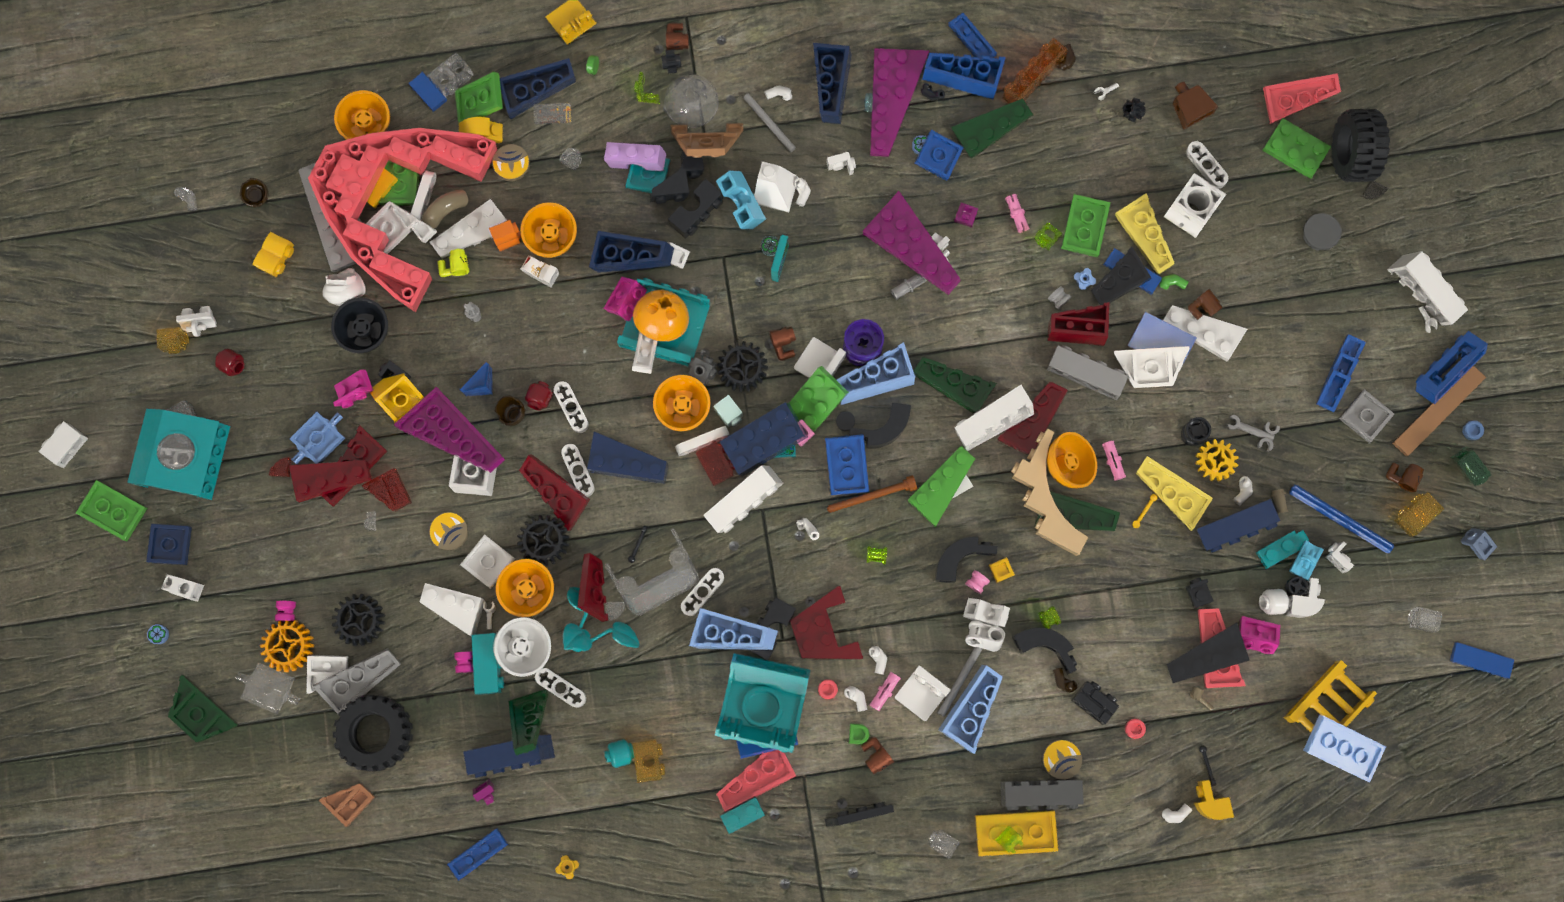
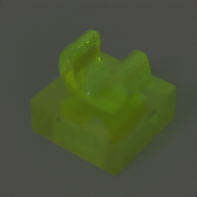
M1010 826L995 840L1007 852L1013 854L1016 853L1014 847L1017 844L1023 845L1021 841L1023 838Z

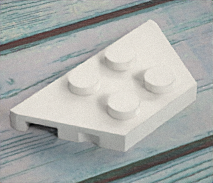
M1189 346L1114 351V355L1125 374L1129 376L1128 379L1133 388L1173 386L1189 351Z

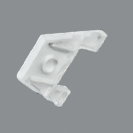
M390 201L366 223L387 234L389 241L384 249L386 254L398 245L412 230L423 243H426L437 233L434 228Z

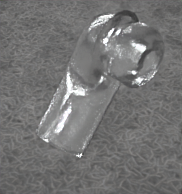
M177 187L174 190V194L176 197L187 202L188 211L197 210L194 192L185 187Z

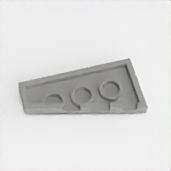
M387 648L314 684L313 688L339 714L341 709L345 710L347 708L346 704L350 701L354 702L356 698L366 694L401 663Z

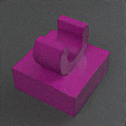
M961 203L954 222L972 228L978 208Z
M488 779L473 789L475 800L478 802L483 799L487 806L494 802V796L492 795L494 785L491 780Z

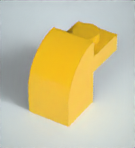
M471 117L459 123V132L479 134L499 144L503 138V124L491 122L490 118Z
M1210 780L1197 781L1196 792L1198 798L1202 800L1194 803L1197 811L1209 819L1222 820L1233 818L1230 797L1214 799Z

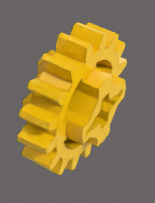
M1214 439L1211 444L1207 441L1204 444L1205 447L1201 446L1199 448L1202 453L1196 454V457L1200 459L1195 464L1201 466L1198 472L1204 471L1203 477L1209 475L1210 481L1216 477L1219 482L1222 480V476L1224 479H1228L1229 474L1235 473L1232 468L1238 467V464L1234 461L1239 459V457L1233 455L1236 449H1229L1230 443L1225 446L1224 440L1217 443V440ZM1216 448L1214 453H1207L1208 450ZM1216 456L1218 457L1217 460L1220 461V463L1216 464V460L1214 459ZM1221 467L1227 468L1224 472L1218 473Z

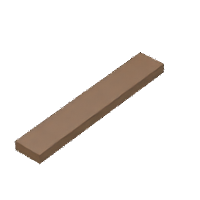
M1473 366L1435 405L1432 403L1392 444L1406 457L1409 456L1486 377Z

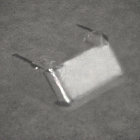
M674 528L670 530L679 547L674 549L669 555V561L673 568L638 586L636 581L629 576L617 579L612 567L608 563L605 564L630 612L636 616H641L692 589L699 583V574Z

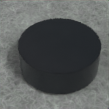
M841 412L836 418V425L842 431H850V427L853 428L855 425V417L850 412Z

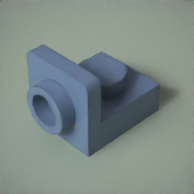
M1471 528L1460 540L1462 544L1470 546L1481 560H1486L1497 548L1486 531Z

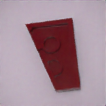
M587 553L583 557L578 608L602 622L609 621L608 614L604 612V604L607 601L606 596H603L602 585L604 584L602 560L591 553Z

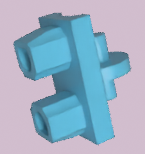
M1307 540L1304 541L1289 572L1304 578L1306 581L1309 580L1324 549L1311 544Z

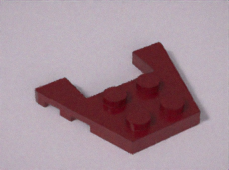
M837 586L790 620L802 659H863L858 642L838 647L826 609L845 603L840 586Z

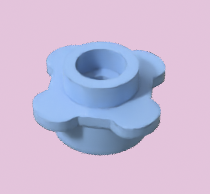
M1085 268L1083 272L1075 273L1074 279L1081 290H1085L1090 285H1095L1096 279L1092 277L1089 268Z

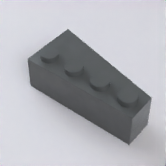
M1082 780L1000 782L1001 806L1007 807V810H1019V806H1026L1027 810L1039 809L1038 806H1046V809H1058V805H1066V809H1077L1078 805L1084 804Z

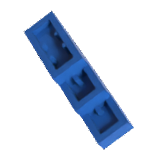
M1349 334L1346 335L1316 402L1317 405L1335 412L1351 380V375L1359 361L1358 358L1366 344L1365 341Z

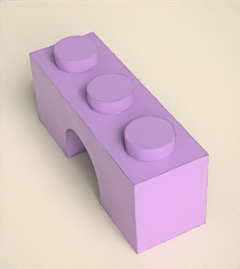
M607 142L604 161L610 168L628 169L629 164H635L644 167L645 170L664 171L666 152L660 145Z

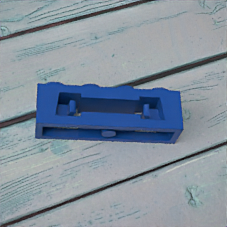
M1470 331L1464 336L1460 335L1455 341V345L1451 349L1447 348L1442 354V358L1438 362L1434 361L1425 375L1421 374L1416 380V392L1435 405L1486 354L1488 344ZM1461 353L1460 357L1462 359L1445 375V380L1441 383L1442 378L1440 376L1458 359V355Z

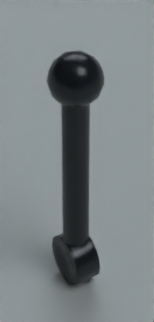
M646 525L642 528L632 555L628 557L630 563H634L636 560L635 555L648 529Z
M1201 745L1199 751L1203 755L1211 786H1216L1206 754L1207 748Z

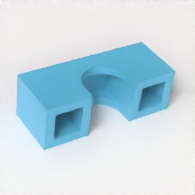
M728 171L716 180L723 196L729 197L735 202L738 209L733 212V215L741 229H754L766 220L741 171Z

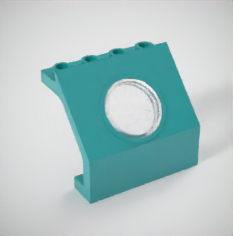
M146 409L127 483L148 488V486L212 500L230 426L219 423V421L160 409Z

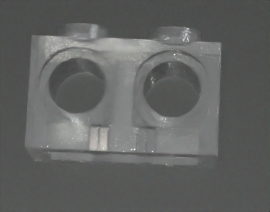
M457 52L428 74L431 82L445 97L454 94L460 85L469 82L473 76L471 68ZM463 68L461 72L455 73L457 69ZM443 80H449L446 84H441Z

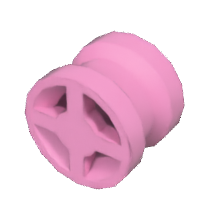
M974 570L971 579H968L965 584L981 594L983 587L988 585L990 581L984 575Z

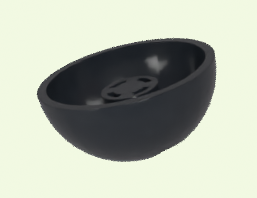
M354 298L343 303L334 313L331 323L332 335L337 344L343 349L357 354L368 353L378 348L384 342L389 327L388 318L383 308L375 301L367 298Z

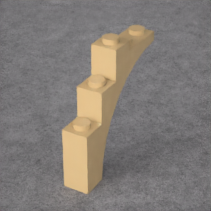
M1047 429L1044 433L1040 432L1036 440L1039 443L1035 450L1032 448L1027 457L1030 461L1022 459L1020 463H1015L1011 471L1014 473L1012 479L1032 489L1031 491L1027 490L1023 498L1026 501L1024 507L1044 517L1043 519L1039 518L1035 528L1037 531L1035 534L1077 556L1082 551L1088 537L1075 529L1063 517L1049 491L1046 477V459L1054 432Z

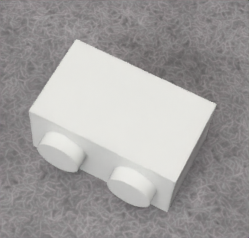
M63 421L62 424H59L54 429L53 435L43 442L39 452L55 465L64 468L87 441L88 437Z

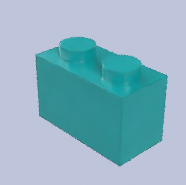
M757 797L720 817L728 833L731 834L765 816V813Z

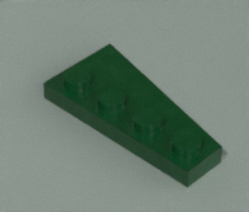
M1022 98L951 128L970 158H974L1034 114Z
M922 357L913 370L917 378L973 414L980 410L997 384L992 381L982 380L981 377L965 374L959 369H951L946 367L945 364Z
M1050 491L1055 505L1063 517L1075 529L1115 531L1120 512ZM1038 514L1035 525L1038 522L1039 518L1043 519L1044 517Z

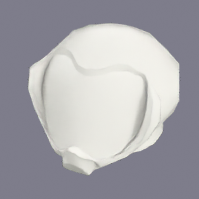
M347 268L339 274L326 276L323 297L329 303L341 306L348 300L360 298L364 295L366 287L360 275L355 272V269Z

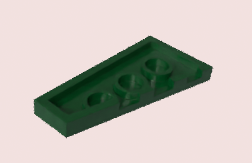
M546 689L508 701L513 750L516 755L528 753L536 749L548 698Z

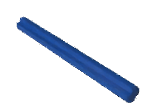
M1298 485L1291 487L1290 495L1385 553H1390L1394 548L1393 543Z

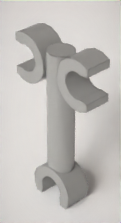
M1236 415L1229 417V419L1235 421V425L1228 424L1226 426L1228 430L1239 429L1262 439L1257 444L1258 448L1262 447V444L1265 442L1268 444V452L1273 449L1272 441L1275 434L1279 432L1280 426L1277 425L1274 431H1271L1269 429L1270 422H1267L1263 427V431L1240 422L1239 417Z

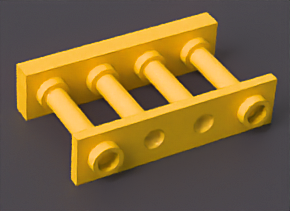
M1342 660L1335 661L1283 718L1289 723L1300 722L1307 730L1312 732L1314 724L1305 717L1306 714L1304 712L1308 708H1313L1320 715L1347 727L1364 707L1368 708L1375 701L1374 696L1377 693L1375 691H1368L1365 694L1344 674V669L1347 665ZM1335 679H1339L1360 699L1353 708L1331 688V683ZM1322 693H1326L1347 713L1340 722L1318 702L1317 698Z

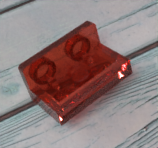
M714 440L712 444L695 452L713 486L734 476L733 470L735 468L730 459L726 460L723 454L726 452L721 443L717 444L716 440Z

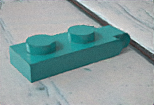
M1294 530L1257 551L1256 554L1265 569L1299 551L1304 541H1309V538L1304 530L1298 533Z

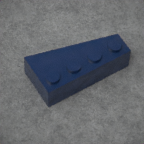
M813 43L822 122L841 124L852 56L850 46Z
M569 58L500 78V88L510 119L575 83L576 78Z
M598 231L589 267L601 273L670 266L674 247L665 241Z
M593 433L587 467L590 473L665 484L668 470L666 461L599 433Z
M1269 499L1198 528L1197 531L1206 551L1210 550L1213 553L1221 550V545L1229 542V545L1240 542V538L1247 535L1250 538L1258 535V530L1266 528L1268 531L1277 527L1280 518L1272 500Z
M551 734L539 735L536 749L516 755L513 750V741L463 752L467 775L475 774V778L487 776L486 772L489 771L497 774L505 772V768L511 767V770L523 768V764L529 763L530 766L542 764V760L555 758Z

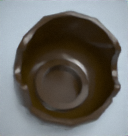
M250 178L242 183L239 194L241 200L247 206L256 208L265 204L269 191L263 181Z
M508 395L503 396L497 401L495 412L502 424L511 427L518 425L524 419L525 407L519 399Z

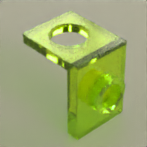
M639 71L638 81H635L634 92H637L638 102L660 104L658 94L643 93L645 78L644 73Z
M1047 222L1041 230H1038L1034 240L1040 247L1046 248L1049 251L1062 235V232ZM1051 230L1054 232L1055 237L1052 239L1044 232Z

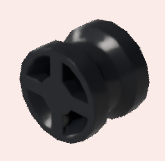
M1302 577L1291 578L1285 583V592L1289 596H1302L1307 592L1308 584Z

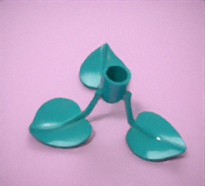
M569 587L567 592L569 603L577 610L583 611L578 608L580 588ZM585 611L579 626L570 623L565 626L563 631L564 650H573L575 652L587 651L592 647V642L608 633H612V638L621 645L638 648L640 645L634 630L623 622H615L612 625L613 628H609L590 639V633L582 629L588 615Z

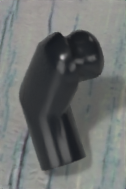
M928 83L923 84L921 94L931 101L945 97L944 90L932 91V85Z

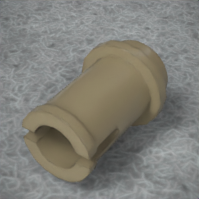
M1283 489L1273 490L1271 495L1277 514L1289 512L1285 499L1286 492Z

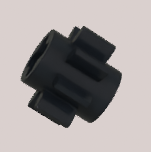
M666 50V55L661 56L663 70L668 69V74L677 73V68H681L680 54H675L674 50Z
M1134 97L1132 101L1127 100L1123 106V117L1128 118L1132 122H1135L1136 119L1141 120L1146 112L1145 103Z

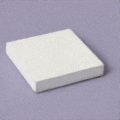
M484 535L460 565L491 589L497 582L501 571L508 564L512 563L515 558Z

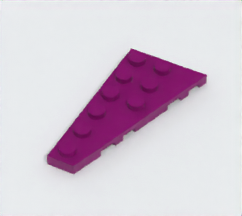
M874 48L870 156L889 157L928 58L929 50Z
M898 191L862 232L870 240L949 295L960 283V277L900 191Z
M437 387L394 424L397 429L490 473L505 461L500 453Z

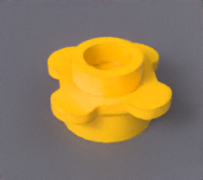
M564 855L561 857L559 866L556 867V873L566 876L567 879H572L575 869L579 867V863Z

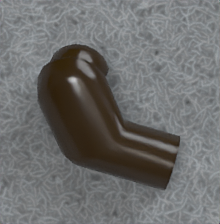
M1066 44L1062 47L1065 58L1059 63V67L1063 71L1071 69L1076 60L1071 44Z
M1062 668L1053 670L1058 688L1067 693L1077 690L1078 685L1076 681L1065 678Z

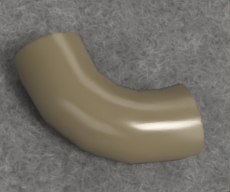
M457 189L441 195L428 206L421 217V221L432 228H437L441 220L448 213L467 206V193L463 189Z

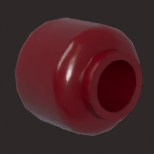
M224 349L216 355L215 366L222 373L228 376H235L243 371L245 366L244 358L232 349Z
M538 381V383L530 384L525 396L528 407L537 411L548 407L553 392L548 388L549 385L547 383Z

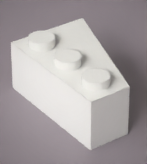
M425 583L420 603L468 635L476 634L485 600L480 597Z

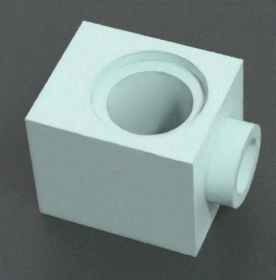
M729 395L713 406L715 412L727 427L731 425L734 427L742 421L743 413Z

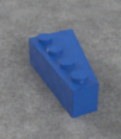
M929 53L922 80L994 99L1006 57L990 58V56H982L981 58L971 57V55L954 56V54Z

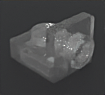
M941 829L938 832L934 830L928 839L931 842L929 847L949 860L960 843Z

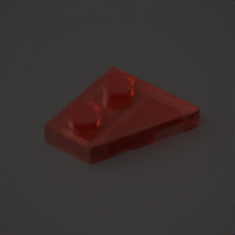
M395 468L362 485L365 490L372 493L375 498L382 501L392 511L396 512L412 503Z

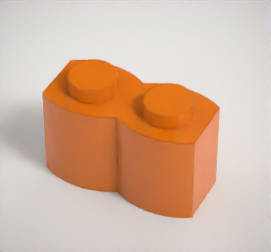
M507 220L489 228L500 252L521 243L519 239L522 237L516 222L512 223L511 220Z

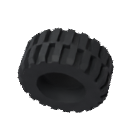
M1348 109L1338 117V122L1334 126L1333 142L1331 143L1333 167L1338 177L1345 182H1372L1382 175L1381 173L1384 172L1385 164L1388 161L1390 137L1387 120L1377 109Z
M367 695L356 698L354 702L350 701L346 704L347 708L345 710L341 709L338 714L340 716L339 720L334 722L336 732H333V738H336L334 747L339 750L340 753L338 755L341 759L346 760V764L361 771H382L395 766L397 761H401L405 757L404 753L408 752L411 747L409 742L410 740L413 741V735L411 734L413 724L409 722L410 715L403 710L404 707L401 704L385 696ZM372 714L384 717L390 727V737L386 746L377 752L365 751L357 740V728L360 722L366 716Z

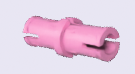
M1012 194V199L1011 196L1006 197L1005 200L1011 211L1010 216L1015 221L1018 233H1023V229L1024 231L1029 230L1030 228L1024 216L1025 211L1021 209L1017 195Z
M1114 440L1103 443L1102 446L1108 459L1106 462L1107 465H1110L1114 480L1125 478L1126 475L1121 464L1122 458L1117 453ZM1111 453H1113V456H1114V459H1115V462H1116V465H1117V469H1116V467H1115V464H1114L1113 458H1112V456H1111Z
M890 672L883 685L878 687L879 691L869 705L880 712L888 697L891 698V692L901 678Z

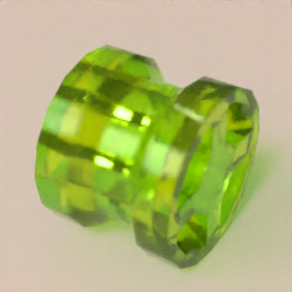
M1053 606L1049 607L1045 612L1041 611L1038 613L1043 626L1047 629H1050L1054 624H1061V619Z

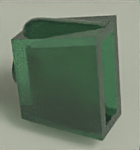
M1467 446L1450 457L1467 480L1474 486L1483 484L1492 475L1475 451Z

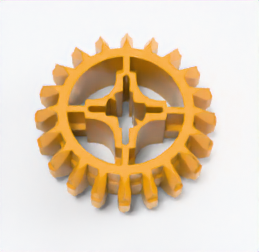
M280 620L278 621V627L272 624V631L265 630L268 636L261 637L262 640L266 641L265 644H260L261 648H265L261 655L267 656L264 661L266 663L270 662V668L276 667V671L283 669L284 672H289L290 669L296 671L297 666L300 668L304 667L302 661L307 662V654L313 655L309 648H313L314 644L309 643V641H312L314 638L313 636H307L310 630H304V624L298 625L296 620L292 623L291 621H285L284 623ZM287 630L295 631L300 639H291L290 635L287 634ZM279 635V642L274 645L275 639ZM286 642L292 643L288 647L289 649H284V645H287L285 644ZM301 646L300 652L296 656L295 651L297 647ZM283 652L288 661L282 662L276 657L275 653Z

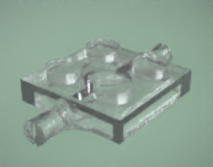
M261 663L257 664L250 676L241 672L237 674L241 677L236 676V680L246 683L245 690L240 699L277 715L281 706L286 701L295 705L299 703L297 701H300V697L290 694L291 686L295 680L294 677L276 671Z

